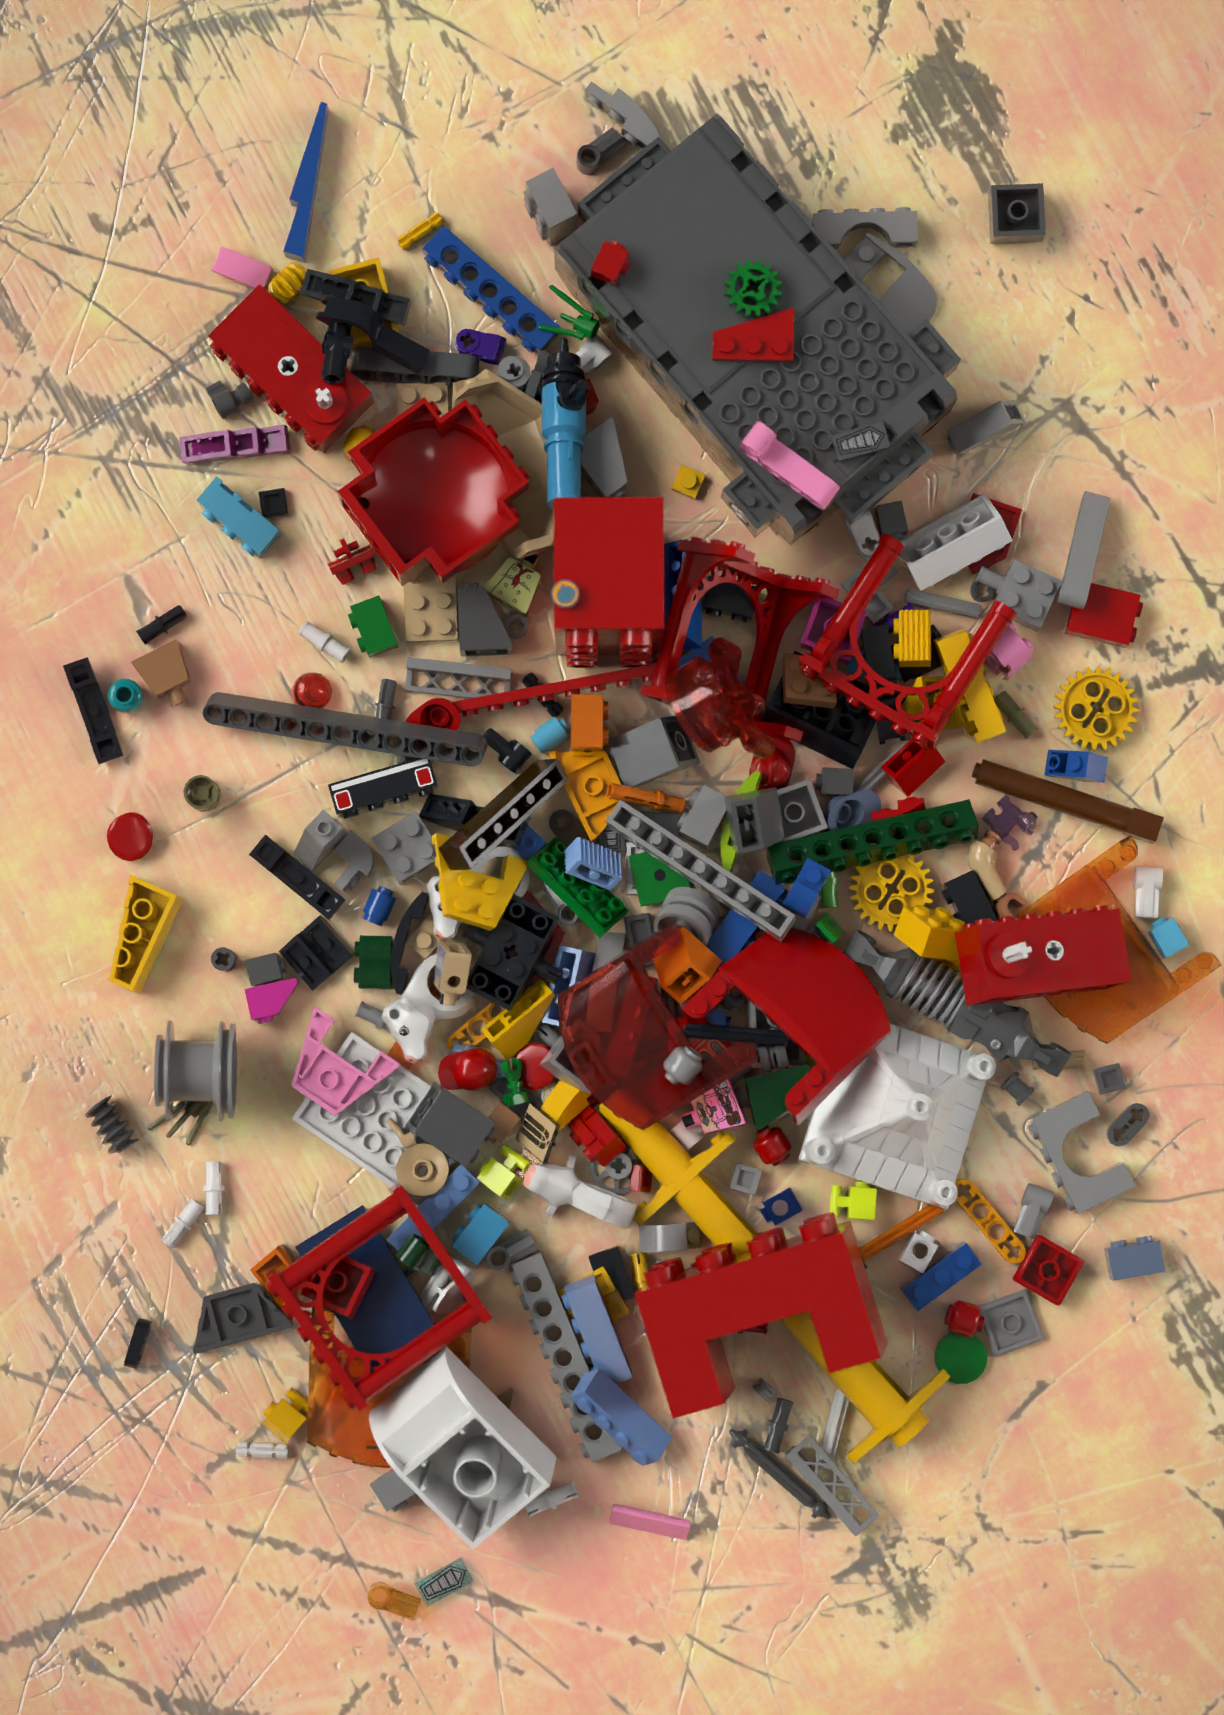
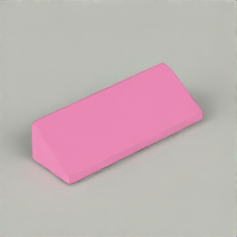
M619 1504L612 1506L609 1520L610 1524L682 1540L687 1539L691 1526L690 1521L687 1519Z

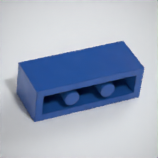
M962 1242L928 1267L924 1273H920L900 1289L914 1309L919 1311L982 1264L968 1244Z

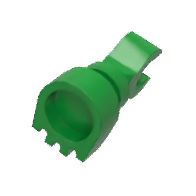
M512 1058V1070L509 1061H502L501 1064L502 1072L509 1081L507 1083L508 1089H511L510 1093L503 1096L504 1105L506 1106L518 1105L529 1101L527 1090H521L523 1082L519 1079L521 1077L522 1063L518 1058Z

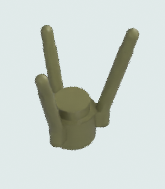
M180 1101L173 1107V1114L183 1106H185L183 1109L186 1112L166 1134L167 1138H170L190 1115L194 1118L199 1115L186 1142V1145L190 1146L203 1120L210 1113L207 1110L210 1103L208 1101ZM165 1113L149 1125L148 1130H153L166 1120Z

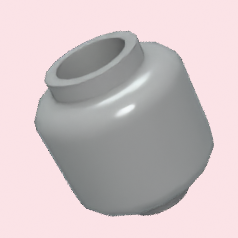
M688 1045L676 1047L663 1063L667 1071L665 1077L674 1085H678L679 1082L688 1085L702 1071L703 1065L701 1060L703 1058Z

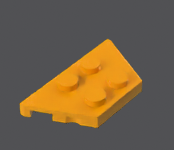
M551 750L548 752L550 758L559 761L569 780L564 784L568 796L591 843L595 842L607 827L606 820L619 802V800L607 798L608 785L610 782L622 784L606 751L556 752V750Z

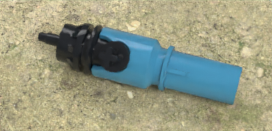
M566 338L560 339L559 352L547 357V368L542 373L541 383L542 436L547 440L544 443V450L547 452V505L553 510L554 498L581 497V452L584 450V443L581 440L586 436V393L590 390V385L586 384V373L581 368V358L569 352L568 340Z

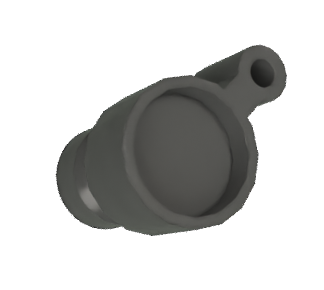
M220 381L205 388L222 420L237 413L241 404L246 405L254 401L244 382L236 386L234 391L228 390Z

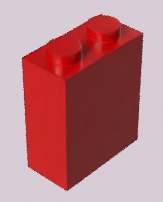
M1091 583L1084 609L1071 607L1065 634L1121 648L1128 647L1129 643H1134L1137 628L1133 626L1135 617L1140 618L1143 603L1139 602L1141 595Z

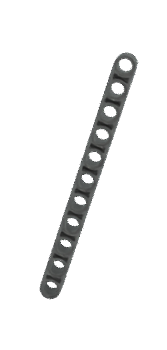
M222 692L213 693L202 712L204 719L213 725L465 766L479 765L488 746L486 739L476 733ZM213 706L218 707L221 711L216 710ZM238 710L244 711L247 715L241 714ZM264 715H269L270 717H272V719H269ZM290 719H294V720H296L298 723H294V722H292ZM315 723H320L323 727H319ZM341 727H345L349 731H344ZM366 731H370L375 735H369ZM392 735L398 736L401 740L395 739ZM418 740H424L427 744L420 743ZM444 744H449L452 748H448ZM469 748H474L478 752H473Z

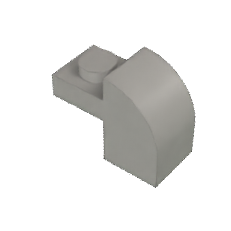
M350 830L335 848V851L350 863L334 883L342 891H345L347 888L350 890L354 888L360 880V877L357 876L360 871L369 878L374 868V855L371 848L361 837Z
M695 1222L639 1226L640 1253L701 1248L700 1228Z

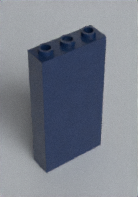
M363 1205L297 1245L295 1248L299 1255L302 1257L367 1212V1208ZM381 1232L346 1255L376 1271L353 1320L333 1311L357 1351L370 1354L394 1351L403 1347L435 1324ZM377 1360L370 1361L369 1373L375 1371L373 1367L380 1365Z

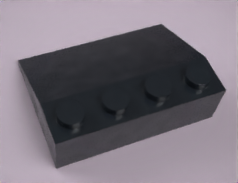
M794 651L793 653L797 655H803L797 651ZM783 676L760 720L761 722L787 725L802 731L801 742L797 743L851 769L855 767L876 723V720L868 715L869 710L863 706H860L858 709L846 702L847 697L840 692L836 695L837 704L834 709L783 703ZM857 680L849 682L867 694L870 691V686Z

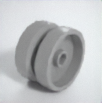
M690 887L674 888L668 892L653 924L654 932L659 940L664 943L684 926L707 946L712 931L720 917L719 908L711 897L700 890Z

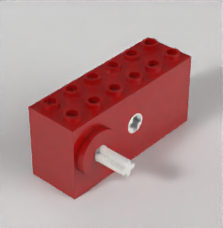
M260 284L208 335L211 341L209 346L212 352L222 362L227 359L232 372L241 380L245 377L250 385L249 388L259 398L264 395L268 406L278 416L281 413L285 415L286 424L295 433L301 431L304 434L305 442L315 452L320 449L325 453L375 403L372 392L347 368L343 384L331 385L321 379L324 359L322 344Z
M1108 905L1093 907V910L1087 911L1085 908L1072 909L1067 913H1062V910L1051 911L1042 916H1038V913L1023 915V918L1016 919L1015 916L1001 917L996 921H991V918L976 920L975 923L963 925L964 930L955 933L967 1006L1104 990L1132 981L1119 908L1109 909Z

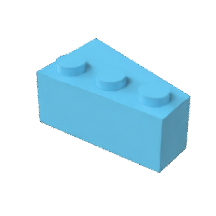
M216 476L197 499V502L204 510L201 514L211 523L218 521L224 526L221 531L230 539L234 540L237 537L242 541L243 545L241 547L253 557L257 554L262 558L280 537V531L257 510L243 501L242 497L236 492L234 493L224 485L223 481Z

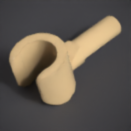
M391 1117L386 1121L399 1137L400 1143L404 1148L407 1149L418 1144L412 1131L404 1135L401 1128Z

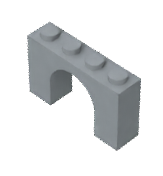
M1085 1091L1030 1118L1031 1125L1028 1126L1033 1139H1039L1043 1147L1040 1149V1153L1045 1163H1051L1055 1171L1051 1173L1058 1188L1062 1186L1067 1195L1063 1197V1200L1068 1210H1074L1075 1214L1083 1213L1135 1187L1123 1162L1092 1176H1080L1071 1171L1063 1159L1062 1145L1066 1135L1073 1128L1100 1115L1089 1091Z

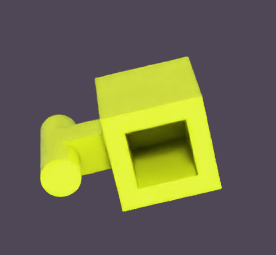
M504 1145L500 1151L507 1158L504 1163L501 1164L496 1159L491 1158L481 1166L476 1179L508 1201L523 1181L513 1172L517 1167L526 1171L531 1163L508 1145Z
M855 1181V1186H849L848 1197L841 1196V1185H831L829 1212H834L835 1217H840V1207H847V1218L875 1220L877 1188H871V1184Z

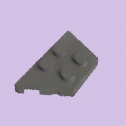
M256 1282L207 1295L203 1298L193 1354L292 1328L293 1325Z

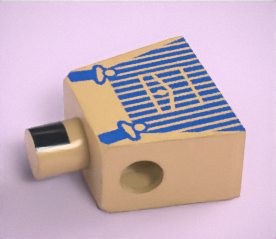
M438 941L434 984L438 991L441 992L440 1004L454 1006L457 993L465 994L472 954L464 943Z

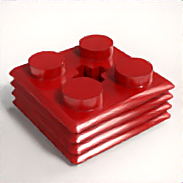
M1037 1235L1014 1274L1013 1281L1051 1303L1060 1306L1082 1268L1084 1260L1042 1235ZM1052 1263V1269L1055 1271L1054 1274H1048L1044 1277L1042 1267Z

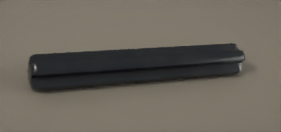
M688 1023L685 1027V1036L687 1038L787 1045L789 1043V1037L781 1030Z

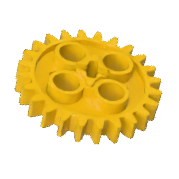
M1100 666L1096 667L1094 673H1092L1089 667H1086L1085 675L1077 670L1075 672L1076 680L1068 676L1066 680L1069 686L1065 684L1059 686L1064 693L1055 695V698L1061 702L1053 705L1054 709L1060 710V713L1056 714L1054 719L1062 720V723L1057 728H1066L1067 731L1063 737L1072 735V745L1079 740L1081 741V749L1090 744L1091 750L1095 751L1097 744H1100L1101 749L1104 751L1107 749V742L1112 747H1115L1117 745L1116 737L1124 741L1126 738L1123 731L1126 733L1133 731L1128 723L1135 724L1137 722L1135 718L1131 717V714L1139 712V709L1132 707V704L1136 703L1138 698H1130V694L1135 689L1126 690L1125 686L1128 683V679L1122 682L1118 681L1120 677L1119 672L1112 677L1110 676L1111 668H1108L1103 674L1101 673ZM1088 684H1093L1098 688V695L1096 697H1090L1086 693V686ZM1105 689H1108L1109 694L1099 707L1101 712H1097L1092 717L1088 726L1083 728L1082 724L1093 710L1090 704H1096ZM1114 698L1119 701V711H1111L1108 708L1109 699ZM1073 706H1080L1084 710L1083 718L1077 719L1072 715L1071 709ZM1101 720L1105 723L1106 730L1104 733H1098L1094 730V721Z
M904 855L891 861L882 860L874 862L864 868L856 866L855 871L860 875L851 876L850 879L856 885L849 886V890L856 892V895L850 897V901L858 902L853 910L863 911L859 919L862 920L868 917L870 918L868 922L869 927L876 922L878 923V931L882 929L883 925H886L888 933H891L893 926L897 927L901 913L895 915L890 912L889 904L891 902H899L902 905V909L903 906L915 907V905L932 904L933 901L927 898V895L933 894L934 890L927 888V885L933 883V879H925L930 870L920 869L924 862L923 860L915 863L913 862L915 855H910L909 858ZM890 866L894 870V876L888 879L884 878L880 873L881 867ZM901 870L905 871L904 876L895 888L898 894L893 893L883 909L879 910L878 906L888 891L885 886L890 887ZM905 880L914 881L916 891L906 892L903 889L902 883ZM867 889H878L880 898L874 901L870 900L866 895Z

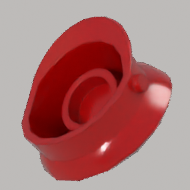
M128 812L112 821L107 830V841L110 850L115 856L122 860L135 861L141 859L149 852L152 846L153 832L142 815Z
M531 1043L525 1045L515 1054L514 1058H518L522 1063L521 1077L519 1079L523 1082L522 1087L529 1090H538L547 1087L555 1079L553 1074L540 1065L551 1049L549 1046Z

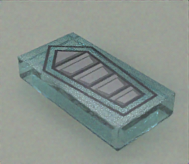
M462 1557L416 1581L414 1584L428 1607L472 1583L474 1580Z

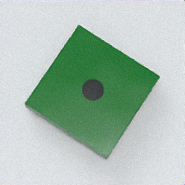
M642 852L628 856L641 907L664 902L668 892L674 888L690 887L687 879L648 853Z

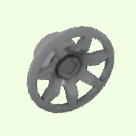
M626 1145V1149L622 1153L615 1156L605 1166L606 1170L598 1177L594 1170V1163L589 1162L591 1176L600 1188L615 1194L630 1191V1186L618 1189L620 1179L627 1177L631 1180L632 1165L644 1164L640 1159L630 1160L627 1156L630 1150L628 1145ZM610 1175L614 1178V1188L605 1186L600 1180Z

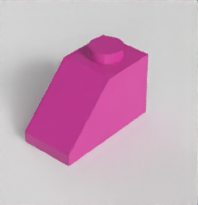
M298 978L245 989L251 1020H258V1024L274 1021L273 1016L281 1013L299 985Z

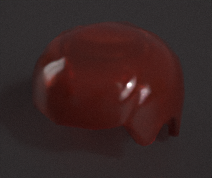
M308 672L302 674L294 681L290 695L293 704L323 709L331 701L333 690L330 681L321 673Z

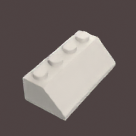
M983 494L899 540L905 546L900 557L917 587L922 591L934 586L938 581L949 575L956 574L960 569L971 563L980 561L991 552L1002 549L1013 540L1002 517L986 494Z

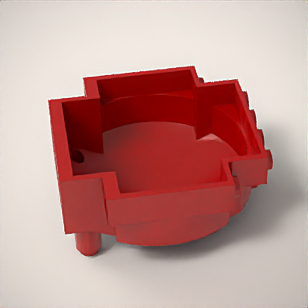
M423 397L347 452L349 460L360 475L337 491L340 505L401 586L417 580L421 573L430 568L443 583L454 574L465 571L483 561L504 538L519 528L518 519L520 516L513 507V500L529 489L528 479L530 477L522 466L517 467L512 460L514 455L506 445L502 447L497 440L499 436L490 424L486 426L480 419L483 415L475 404L470 405L466 399L442 417H439L442 413L433 401L429 403Z

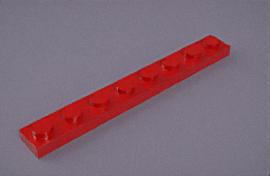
M656 663L455 701L454 705L463 714V717L477 715L479 709L488 708V712L503 710V705L513 703L514 707L529 705V700L539 698L540 702L555 700L554 695L565 693V697H572V694H581L580 690L591 689V693L607 690L606 685L616 684L617 688L631 686L632 680L642 679L643 683L652 682Z

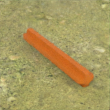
M929 1204L861 1246L859 1250L864 1262L944 1213V1209Z

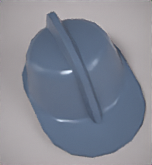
M867 789L854 792L848 796L838 795L829 801L823 816L828 823L830 831L871 822L872 812L881 810V800L874 791Z

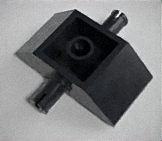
M513 894L493 931L488 932L480 927L468 924L466 928L475 932V934L464 930L462 937L481 945L483 950L468 976L466 989L511 1011L526 991L535 974L556 985L559 979L551 975L550 972L561 977L563 969H559L544 961L543 957L551 943L559 917ZM516 947L515 951L518 953V956H512L509 960L508 951Z

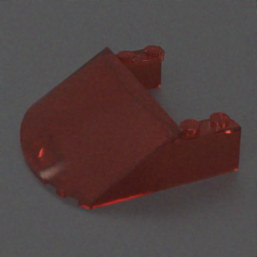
M675 920L632 947L630 946L558 994L559 1028L561 1029L566 1053L578 1077L590 1093L611 1110L615 1116L633 1124L634 1127L645 1130L755 1063L759 1056L751 1043L736 1042L705 1062L701 1060L703 1065L702 1071L688 1085L681 1084L680 1082L678 1085H674L665 1077L667 1071L663 1063L676 1047L688 1045L696 1051L643 967L678 945L681 940V930Z

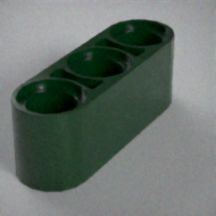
M412 1234L396 1253V1256L411 1269L431 1276L442 1265L424 1238L416 1234Z

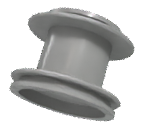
M169 1020L165 1040L162 1038V1035H157L154 1060L155 1105L161 1106V1103L164 1102L167 1121L172 1119L174 1101L214 1102L219 1121H223L224 1114H228L229 1119H234L237 1085L236 1025L230 1024V1029H226L225 1022L221 1021L215 1041L175 1040L174 1024Z

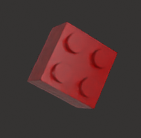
M345 1256L334 1266L326 1280L323 1290V1306L353 1320L376 1271ZM316 1274L313 1279L310 1276L307 1281L317 1285L320 1282V1276ZM304 1287L301 1295L312 1301L317 1297V1293L311 1288Z

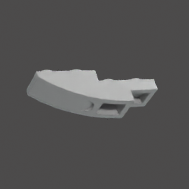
M592 81L585 89V96L588 98L587 102L596 109L603 108L608 112V117L618 124L624 123L621 127V134L624 136L623 140L632 147L637 145L644 149L658 136L660 137L647 114L620 88L612 96Z

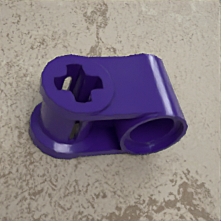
M464 329L458 333L455 347L460 354L474 355L482 362L499 365L502 361L507 339L492 333ZM466 338H470L472 343L468 348H465L464 342H462Z

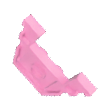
M314 1007L291 1086L336 1116L394 1072L401 1064L380 1051L367 1072H362L320 1043L335 1022V1019L319 1008Z

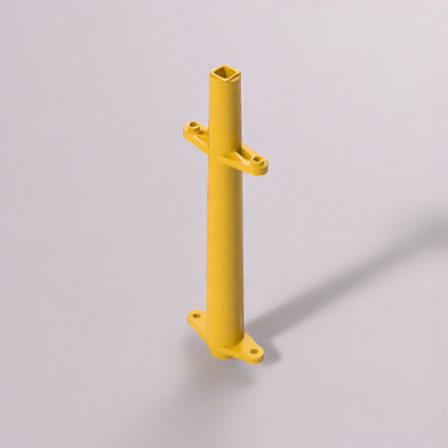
M626 1086L623 1088L619 1087L599 1105L600 1109L598 1111L662 1185L649 1204L643 1201L636 1208L633 1220L638 1226L642 1225L673 1197L715 1246L732 1242L735 1254L749 1250L747 1242L753 1240L752 1236L758 1233L700 1172L736 1139L730 1131L726 1134L720 1131L710 1141L713 1144L711 1148L692 1157ZM810 1311L779 1319L873 1427L845 1455L852 1464L887 1438H890L898 1448L904 1446L929 1422V1419L920 1408L951 1377L944 1368L910 1396L899 1387L876 1361L829 1374Z

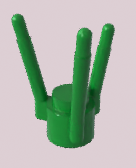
M550 285L549 288L583 316L579 315L577 318H573L564 313L560 314L562 319L574 324L573 329L576 331L541 324L538 328L548 332L572 336L583 340L584 337L593 340L599 330L600 321L593 318V313L582 308L554 285Z

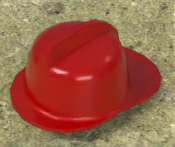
M433 698L414 710L406 718L405 722L457 730L461 723V716L458 708L454 705V701L451 702L444 698ZM418 740L420 743L427 744L424 740Z
M764 737L758 742L749 770V776L755 771L762 773L758 790L773 787L779 790L788 786L795 762L793 744L789 740Z

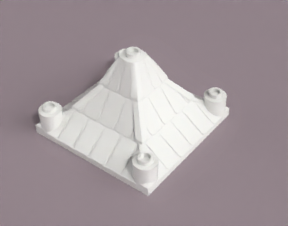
M889 1023L891 1033L813 1111L798 1160L942 1209H948L949 1205L955 1202L957 1198L956 1177L986 1080L994 1075L996 1063L993 1057L988 1054H977Z

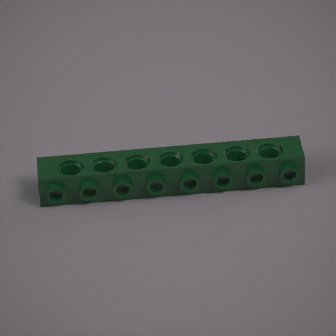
M970 799L775 843L767 847V861L775 885L782 883L791 884L795 882L807 858L826 867L831 872L838 873L856 866L865 867L882 860L891 861L904 855H917L930 849H943L952 844L969 843L977 839L979 824ZM799 860V861H801V862H800V863H795V862H793V861Z

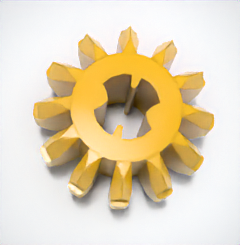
M297 261L289 263L272 279V282L268 285V292L282 306L290 304L300 294L307 269Z

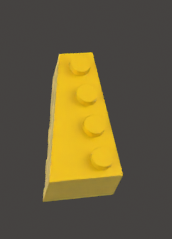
M963 629L933 640L945 676L955 667L973 638L971 633L967 634V631ZM982 665L957 705L967 737L976 743L1006 732L1002 722V715L993 699V690L983 674L985 672L984 665Z
M130 875L128 894L124 902L123 919L118 932L120 933L118 945L115 948L109 981L140 994L184 899Z

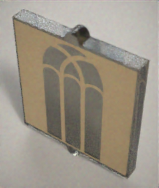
M529 1102L524 1117L520 1120L521 1126L516 1140L542 1163H547L551 1150L556 1145L555 1139L560 1124L534 1102Z

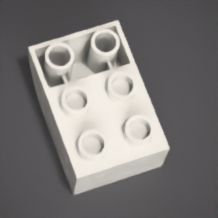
M447 1347L443 1348L370 1411L369 1422L373 1437L389 1465L472 1550L551 1484L557 1457Z

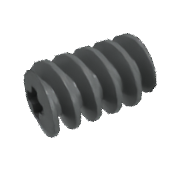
M112 1095L92 1106L85 1115L86 1118L95 1117L91 1123L92 1127L101 1126L96 1133L98 1136L107 1135L102 1143L103 1145L112 1144L108 1149L109 1154L120 1153L140 1140L139 1138L130 1139L135 1132L134 1129L125 1131V1127L129 1123L128 1120L119 1121L124 1113L122 1111L113 1112L118 1105L117 1102L108 1104Z

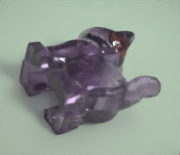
M1005 795L997 802L1002 812L996 815L992 807L981 819L991 827L993 832L1001 837L1004 843L1009 844L1012 850L1016 851L1019 849V843L1009 833L1015 825H1018L1021 831L1032 835L1037 827L1038 816L1033 811L1023 812L1018 806L1011 803L1009 797Z

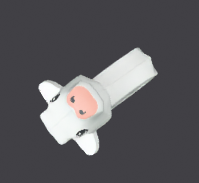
M495 847L471 870L482 873L484 865L493 858L503 860L507 855L525 859L516 850L508 847ZM528 867L513 893L521 898L526 893L530 882ZM435 876L427 884L429 906L434 920L433 934L441 941H448L455 937L458 927L462 922L443 917L438 887L440 877Z
M437 954L429 956L419 965L404 993L399 999L387 1005L382 1013V1020L388 1026L392 1037L400 1045L405 1060L414 1064L423 1061L427 1055V1040L435 1020L460 1017L475 1004L472 998L474 992L466 989L465 994H461V997L455 1002L454 1006L440 1004V1001L430 993L427 987V977L429 971L436 966ZM470 965V969H469V975H470V973H471V971H472L471 965Z
M570 1154L565 1166L543 1162L540 1165H529L524 1174L523 1185L549 1203L546 1215L551 1217L559 1206L570 1204L603 1221L624 1228L629 1227L637 1204L611 1191L579 1180L574 1173L576 1155Z

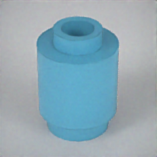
M553 717L535 729V733L530 738L541 753L546 750L549 752L569 738L567 733L570 729L562 718L557 720Z

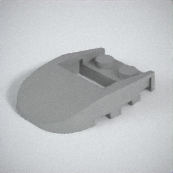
M867 233L844 259L848 265L847 268L861 282L887 253L905 269L879 301L904 331L909 334L926 319L929 321L933 317L937 307L935 290L925 276L902 252L872 234Z

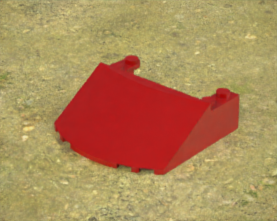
M794 928L790 929L782 942L768 933L764 934L718 968L719 971L681 1008L684 1018L688 1022L692 1019H703L736 988L816 1063L787 1093L785 1098L786 1107L792 1113L794 1122L798 1126L891 1033L888 1016L882 1000L869 978L857 964L829 942Z

